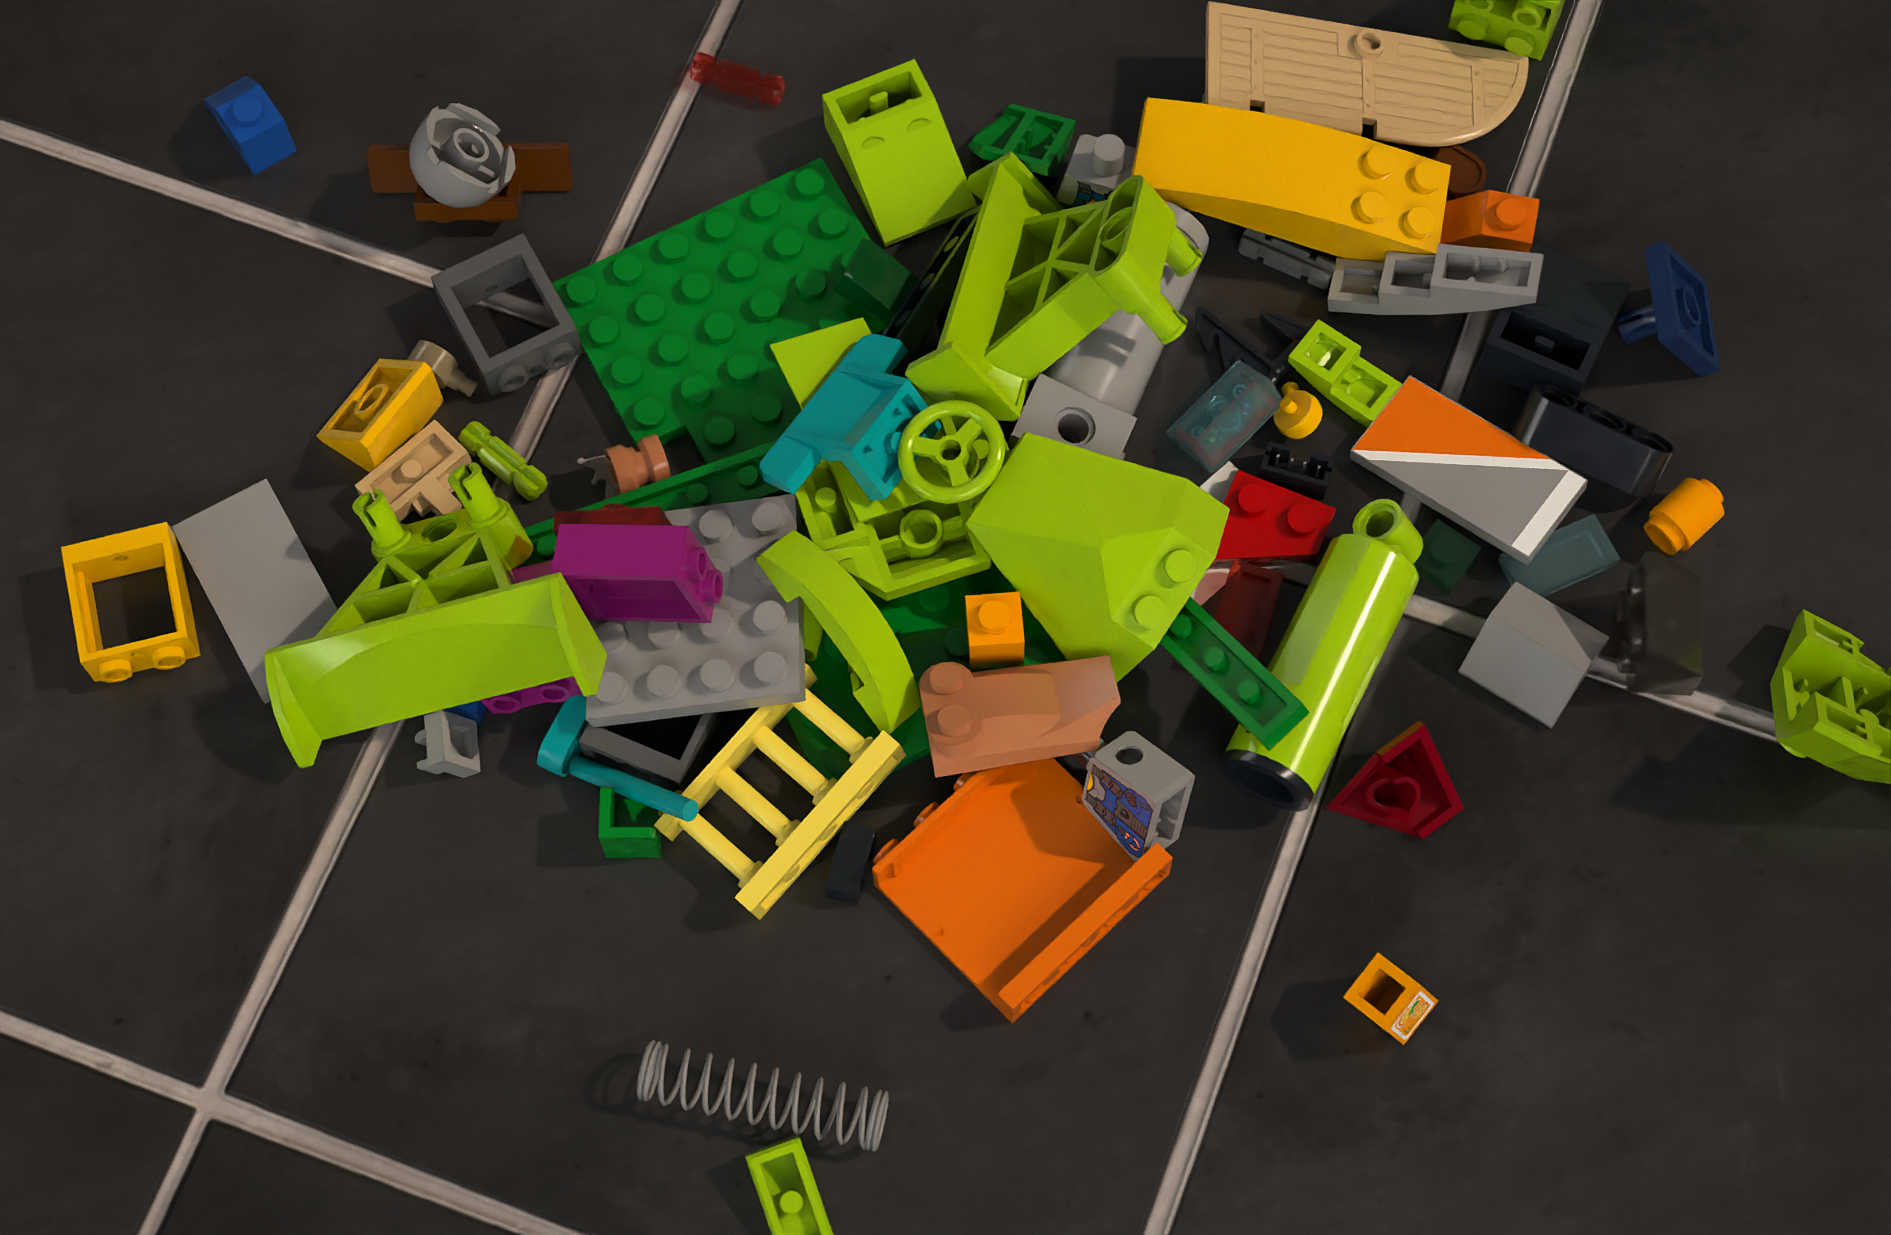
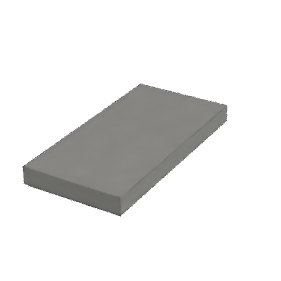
M266 478L171 526L264 704L271 701L266 681L264 659L266 650L315 637L338 610Z

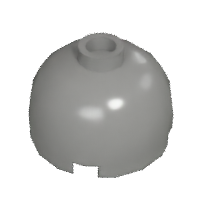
M450 103L446 109H438L439 106H437L422 120L410 142L409 161L411 171L422 189L436 201L453 208L480 206L497 195L511 180L516 169L515 156L511 145L509 144L504 150L501 142L496 137L501 130L492 120L478 110L460 103Z

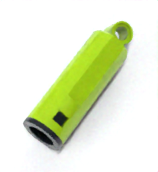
M1378 499L1368 503L1354 518L1352 525L1353 534H1342L1331 541L1267 668L1305 705L1310 713L1270 751L1239 723L1220 761L1219 769L1225 778L1249 796L1268 805L1297 812L1308 809L1416 589L1419 575L1413 564L1421 555L1423 540L1401 507L1393 500Z

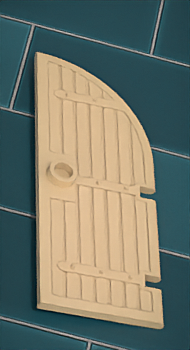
M1209 1L1206 6L1205 104L1249 111L1250 106L1262 107V113L1309 122L1358 136L1362 135V124L1373 125L1375 140L1413 146L1442 147L1474 140L1496 128L1511 114L1518 104L1527 81L1529 56L1522 57L1513 52Z

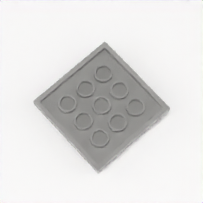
M795 494L588 522V524L688 526L699 544L705 548L708 557L716 569L721 572L723 578L722 598L719 603H714L711 623L588 620L608 654L598 693L586 697V720L593 728L806 701L803 599L798 596L789 603H786L755 560L757 556L788 532L795 530L802 535L801 513Z

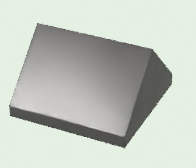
M1515 581L1490 613L1458 672L1552 729L1609 637Z

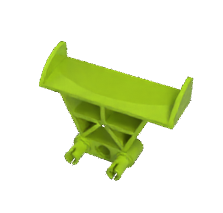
M1011 151L968 177L967 188L982 200L983 203L936 350L910 363L907 366L905 376L930 398L938 402L947 400L968 401L984 408L996 420L1015 421L1020 418L1029 383L1119 309L1130 315L1137 314L1162 344H1168L1177 339L1186 329L1185 323H1187V319L1180 315L1160 293V282L1166 262L1173 269V273L1177 277H1183L1191 273L1202 260L1200 257L1203 254L1176 227V213L1141 175H1134L1124 180L1112 191L1107 200L1064 209Z
M469 463L468 467L472 473L471 475L464 464L456 468L448 477L449 485L454 489L465 509L414 523H400L382 490L374 489L373 495L376 500L373 499L370 491L360 495L354 501L352 509L359 516L373 539L371 553L378 564L315 637L266 650L264 654L266 681L273 713L283 739L300 768L310 767L314 764L322 740L574 676L585 697L598 693L608 655L561 572L516 583L511 569L521 565L530 557L533 552V544L510 504L502 498L495 496L478 463Z

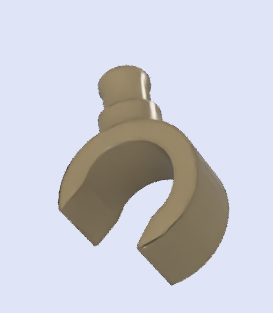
M418 341L407 359L409 361L426 362L433 370L439 389H444L448 386L455 391L458 389L468 397H471L478 385L477 381L465 376V372L458 369L457 360L449 352L429 341Z

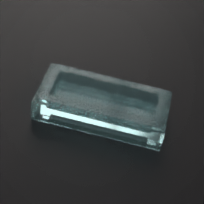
M1592 514L1555 530L1528 566L1505 552L1500 554L1498 563L1511 586L1516 581L1541 597H1545L1616 566L1620 557L1596 515Z

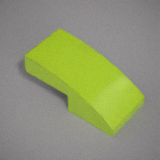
M1318 319L1289 355L1288 362L1328 400L1368 428L1401 387L1402 383L1361 358L1360 345Z

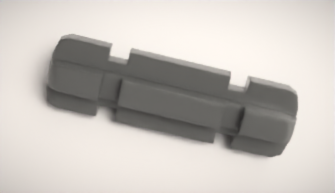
M1249 228L1244 231L1239 242L1238 251L1240 254L1254 260L1262 257L1264 258L1263 264L1295 278L1301 279L1302 276L1308 277L1307 283L1318 288L1327 289L1332 281L1333 272L1336 267L1335 261L1322 255H1318L1317 258L1311 257L1312 251L1277 237L1270 239L1267 238V234Z

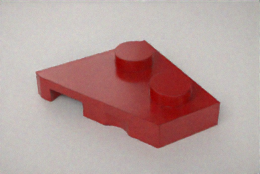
M1238 470L1223 503L1230 511L1216 558L1210 567L1216 566L1217 562L1247 560L1248 565L1270 564L1275 560H1286L1289 563L1315 562L1334 518L1336 508Z

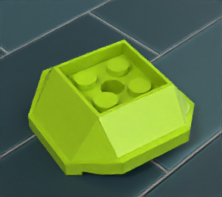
M913 384L928 406L938 403V401L930 398ZM958 416L939 419L938 421L942 427L933 439L939 440L946 435H955L969 419ZM984 431L972 444L979 457V469L976 475L984 467L989 453V443ZM1004 437V440H1005V456H1004V462H1005V460L1007 459V457L1009 456V454H1010L1011 452H1010V450H1009V447H1008V445H1007L1006 439H1005V437ZM951 451L945 460L956 459L961 451ZM822 459L795 493L809 539L835 559L861 587L886 601L990 569L993 563L964 524V521L984 491L967 501L944 504L928 500L859 523L828 461Z

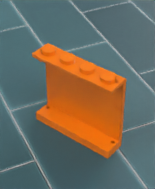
M1054 758L963 773L953 786L955 792L941 805L933 802L927 806L915 819L913 825L916 828L901 842L897 839L888 842L877 853L873 861L876 864L872 868L874 885L1012 1024L1170 874L1173 859L1156 842L1139 860L1134 862L1084 806L1082 801L1084 787Z

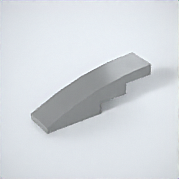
M1438 243L1436 256L1387 251L1384 263L1336 258V267L1333 272L1328 295V311L1375 315H1439L1488 311L1536 303L1544 254Z

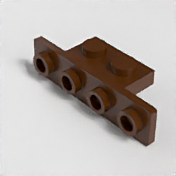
M501 143L504 150L510 144L514 152L516 169L513 176L497 195L480 206L471 208H453L442 204L422 189L410 168V144L369 145L366 156L373 192L416 193L413 203L416 221L433 220L438 223H449L455 220H485L487 222H501L506 219L518 218L523 191H570L572 189L573 176L570 149L567 143Z

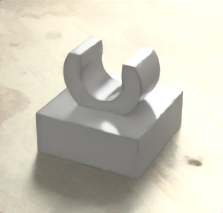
M445 710L424 715L425 729L415 735V742L427 747V759L417 762V769L432 774L446 772L462 778L481 772L476 721Z

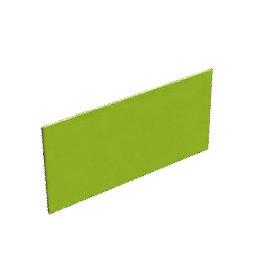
M863 317L770 345L802 410L862 337L872 334ZM919 456L916 459L915 466L925 480L937 486L951 487L950 483H947L940 477L930 457ZM828 461L859 523L928 501L915 493L903 478L885 500L871 501L842 461Z

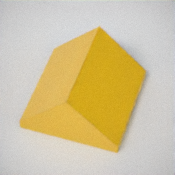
M379 359L316 436L324 444L368 472L373 471L418 434L443 404L444 399L432 368L423 361Z

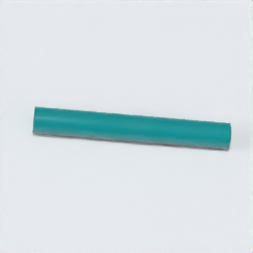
M576 756L570 763L569 770L572 776L599 787L612 786L614 793L684 821L690 822L698 814V803L680 794L583 756Z

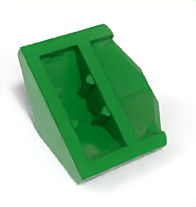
M1011 104L1004 109L1001 117L976 133L968 146V150L980 158L992 162L1012 151L1030 172L1057 178L1075 131L1076 120Z

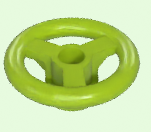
M963 400L941 401L917 413L905 427L898 445L899 470L907 485L915 493L927 500L944 504L967 501L986 490L998 476L1004 462L1005 440L998 422L984 408ZM951 416L969 419L955 435H946L939 440L919 437L926 427L939 419ZM984 431L989 443V453L984 467L976 475L979 469V457L972 444ZM951 451H961L956 459L945 460ZM914 455L930 457L940 477L947 483L952 484L953 487H941L925 480L915 466Z

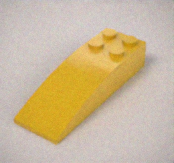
M1147 98L1144 102L1130 177L1141 175L1164 201L1179 207L1344 259L1384 263L1387 251L1436 256L1442 233L1451 165L1355 134L1300 120L1211 104Z

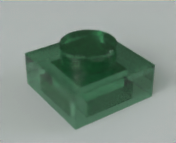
M1437 519L1422 538L1423 549L1413 565L1418 575L1450 595L1479 557L1482 547Z

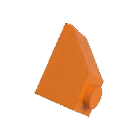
M1486 190L1447 201L1440 244L1530 252L1540 199Z

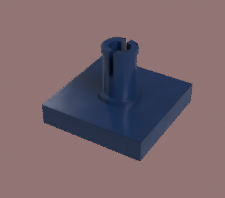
M1665 241L1645 247L1653 303L1627 312L1618 313V321L1622 324L1619 325V330L1623 340L1627 344H1632L1657 334L1658 341L1700 377L1720 371L1706 279Z

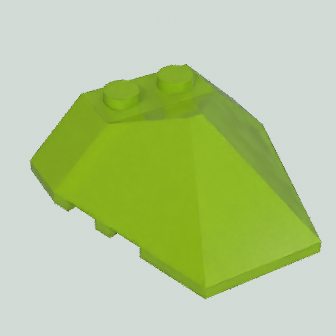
M1024 432L1003 463L998 476L984 491L964 521V524L1002 575L1009 580L1017 592H1020V597L1025 602V606L1034 618L1038 619L1056 643L1055 646L1063 657L1067 660H1077L1109 655L1117 683L1157 647L1216 558L1230 509L1186 478Z
M1802 609L1795 620L1770 682L1776 740L1789 753L1801 758L1808 756L1854 779L1891 784V666L1888 670H1885L1859 652L1864 642L1851 633Z

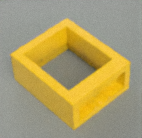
M167 522L61 547L80 663L95 682H120L130 678L134 672L150 668L161 670L173 669L183 665L187 659L201 656L181 546ZM165 566L176 632L103 650L92 583Z

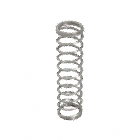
M652 1040L646 1047L637 1082V1098L639 1101H649L658 1083V1098L663 1106H667L674 1099L680 1087V1101L685 1111L690 1110L696 1104L702 1092L703 1110L707 1116H710L718 1109L724 1096L725 1114L729 1121H731L740 1114L747 1099V1118L751 1126L761 1120L769 1103V1120L773 1130H777L783 1125L792 1106L791 1122L792 1129L796 1135L801 1134L805 1130L814 1110V1133L818 1140L823 1139L827 1135L837 1113L836 1134L840 1145L845 1144L849 1140L860 1115L859 1143L861 1148L867 1151L871 1149L872 1152L878 1149L888 1108L889 1093L887 1090L883 1092L880 1089L876 1092L869 1117L866 1139H864L868 1088L866 1086L862 1088L850 1126L842 1139V1117L846 1089L844 1081L839 1085L831 1113L820 1134V1106L824 1082L822 1076L817 1080L809 1108L798 1129L797 1108L801 1082L800 1072H797L786 1106L778 1123L775 1125L778 1067L773 1069L764 1101L756 1118L753 1120L752 1101L757 1069L756 1062L751 1064L743 1094L737 1108L731 1115L730 1092L735 1063L733 1057L729 1059L720 1092L713 1107L709 1110L708 1083L713 1058L712 1053L707 1054L699 1085L691 1102L686 1105L685 1087L691 1053L690 1048L685 1049L676 1083L668 1099L664 1101L663 1079L669 1045L665 1043L662 1046L660 1041L656 1043L655 1040Z

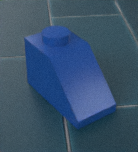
M247 75L203 99L205 105L253 175L258 174L297 151L285 120L261 85Z

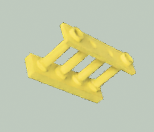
M806 663V701L759 707L684 792L681 790L674 792L695 800L698 803L699 812L721 788L777 838L775 844L779 848L765 864L761 861L754 863L699 813L694 820L687 822L658 811L660 819L654 824L670 841H673L684 830L740 880L738 886L741 888V891L734 898L759 920L843 827L844 821H848L906 756L901 745L884 730L875 740L871 736L865 739L808 689L818 678ZM793 706L851 755L849 762L853 765L838 781L835 778L830 780L825 778L772 731ZM756 748H759L814 796L812 803L815 807L802 822L798 819L790 821L735 772Z

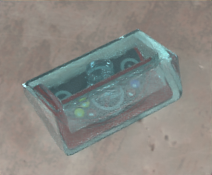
M1238 360L1166 433L1202 467L1213 473L1280 408V402L1283 398L1269 378Z

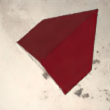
M1417 721L1375 752L1325 809L1417 836L1423 840L1463 810L1464 807L1425 724Z

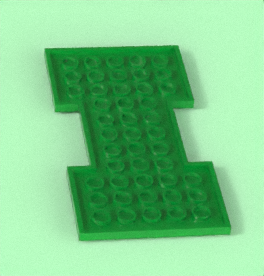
M822 157L552 283L578 330L583 352L635 447L640 438L656 434L663 446L687 434L704 465L779 439L802 411L770 348L771 344L861 317L864 318L872 334L881 335L889 324L833 291L859 243L864 237L870 241L871 239ZM801 516L802 535L809 539L806 527ZM992 563L990 569L888 601L862 587L896 636L912 670L917 689V681H920L924 671L932 665L941 662H955L970 670L965 596L1017 592L994 563ZM1021 598L1025 641L1024 665L1067 661L1055 646L1056 643L1038 619L1034 618ZM823 630L817 658L813 661H805L818 678L808 690L866 739L871 736L875 740L881 732L853 696L851 672H849L848 662L827 632ZM1001 668L970 670V672L972 673V672L987 671V670H994V669H1001ZM794 706L784 716L808 763L828 780L835 778L838 781L853 765L849 762L851 755ZM920 707L889 734L901 745L906 754L891 773L930 754L922 708Z

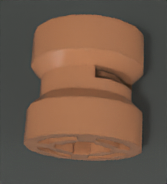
M656 434L640 438L636 449L632 446L626 448L620 444L604 450L608 471L617 495L643 487L646 482L649 485L671 477L664 449Z

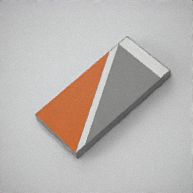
M1410 375L1350 450V459L1527 566L1585 491L1588 482L1586 478L1547 455L1526 446L1513 435Z

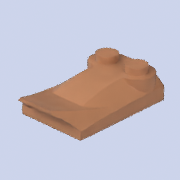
M1109 655L972 673L961 664L941 662L932 665L924 671L920 681H917L935 778L1099 750V738L1104 725L1112 712L1121 704Z

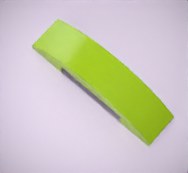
M795 530L788 532L755 558L786 603H789L798 596L803 599L856 672L863 684L852 693L880 732L884 730L887 734H891L921 707L912 670L892 629L867 593L835 559Z

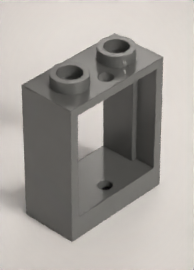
M524 233L430 277L443 310L491 397L501 392L515 391L524 386L530 378L549 369L557 370L570 364L576 356L584 353L578 330ZM530 278L556 326L489 358L463 309Z
M727 711L701 715L680 760L615 734L614 731L617 725L593 728L588 722L579 740V744L585 758L669 791L681 790L684 792L692 783Z

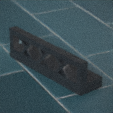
M982 205L959 216L881 334L882 336L900 340L908 350V353L896 368L906 365L912 355L914 362L926 355L925 350H930V353L937 349L950 308L948 299L956 289ZM937 318L940 336L935 342H924V336ZM896 368L892 371L893 375L905 378Z

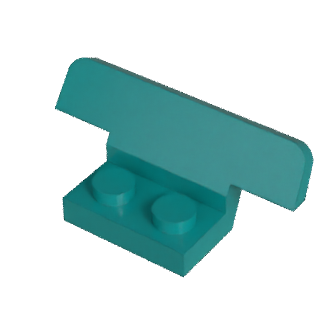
M870 334L862 337L761 460L760 470L766 483L794 495L820 461L825 459L830 462L842 461L871 501L885 500L903 478L899 470L897 457L901 435L910 420L917 413L928 407L908 378L890 375L908 353V350L900 340L878 334ZM938 420L931 423L923 430L919 437L933 439L942 425ZM914 455V462L919 456Z

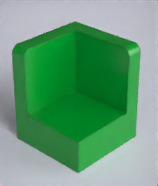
M612 786L600 787L598 838L606 858H660L662 833L654 826L660 819L658 815L659 810L632 799H616Z

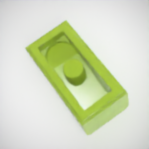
M799 1135L745 1154L772 1235H833Z

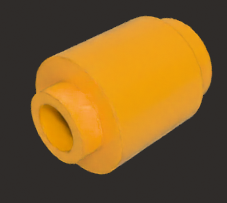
M1691 477L1685 478L1650 511V519L1644 524V530L1650 540L1669 555H1675L1679 550H1688L1724 516V508L1721 504L1724 498L1719 489L1706 479L1698 481Z

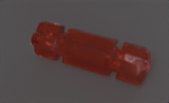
M703 52L695 54L690 66V76L693 81L710 85L713 81L716 82V88L750 99L757 95L760 96V102L772 106H777L781 103L786 89L783 77L766 73L763 77L760 76V70L726 59H722L719 63L716 62V56Z

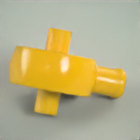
M1288 382L1282 387L1284 398L1278 403L1274 411V423L1283 435L1291 439H1302L1310 435L1318 427L1323 414L1322 406L1314 395L1299 390L1298 384L1295 382Z

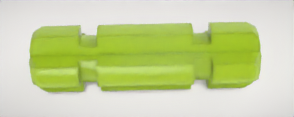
M477 421L470 422L458 436L460 444L473 457L478 456L481 458L479 462L509 486L514 485L516 487L515 491L526 500H536L547 488L548 483L545 475L533 465L528 466L525 464L527 460L497 436L492 437L489 435L491 431Z

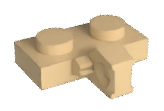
M433 420L354 486L359 495L370 491L374 500H376L373 495L374 489L382 490L399 521L403 520L413 510L421 517L431 510L436 516L461 510L462 504L451 494L454 489L449 485L448 477L459 466L469 465L472 459L468 451L436 420Z

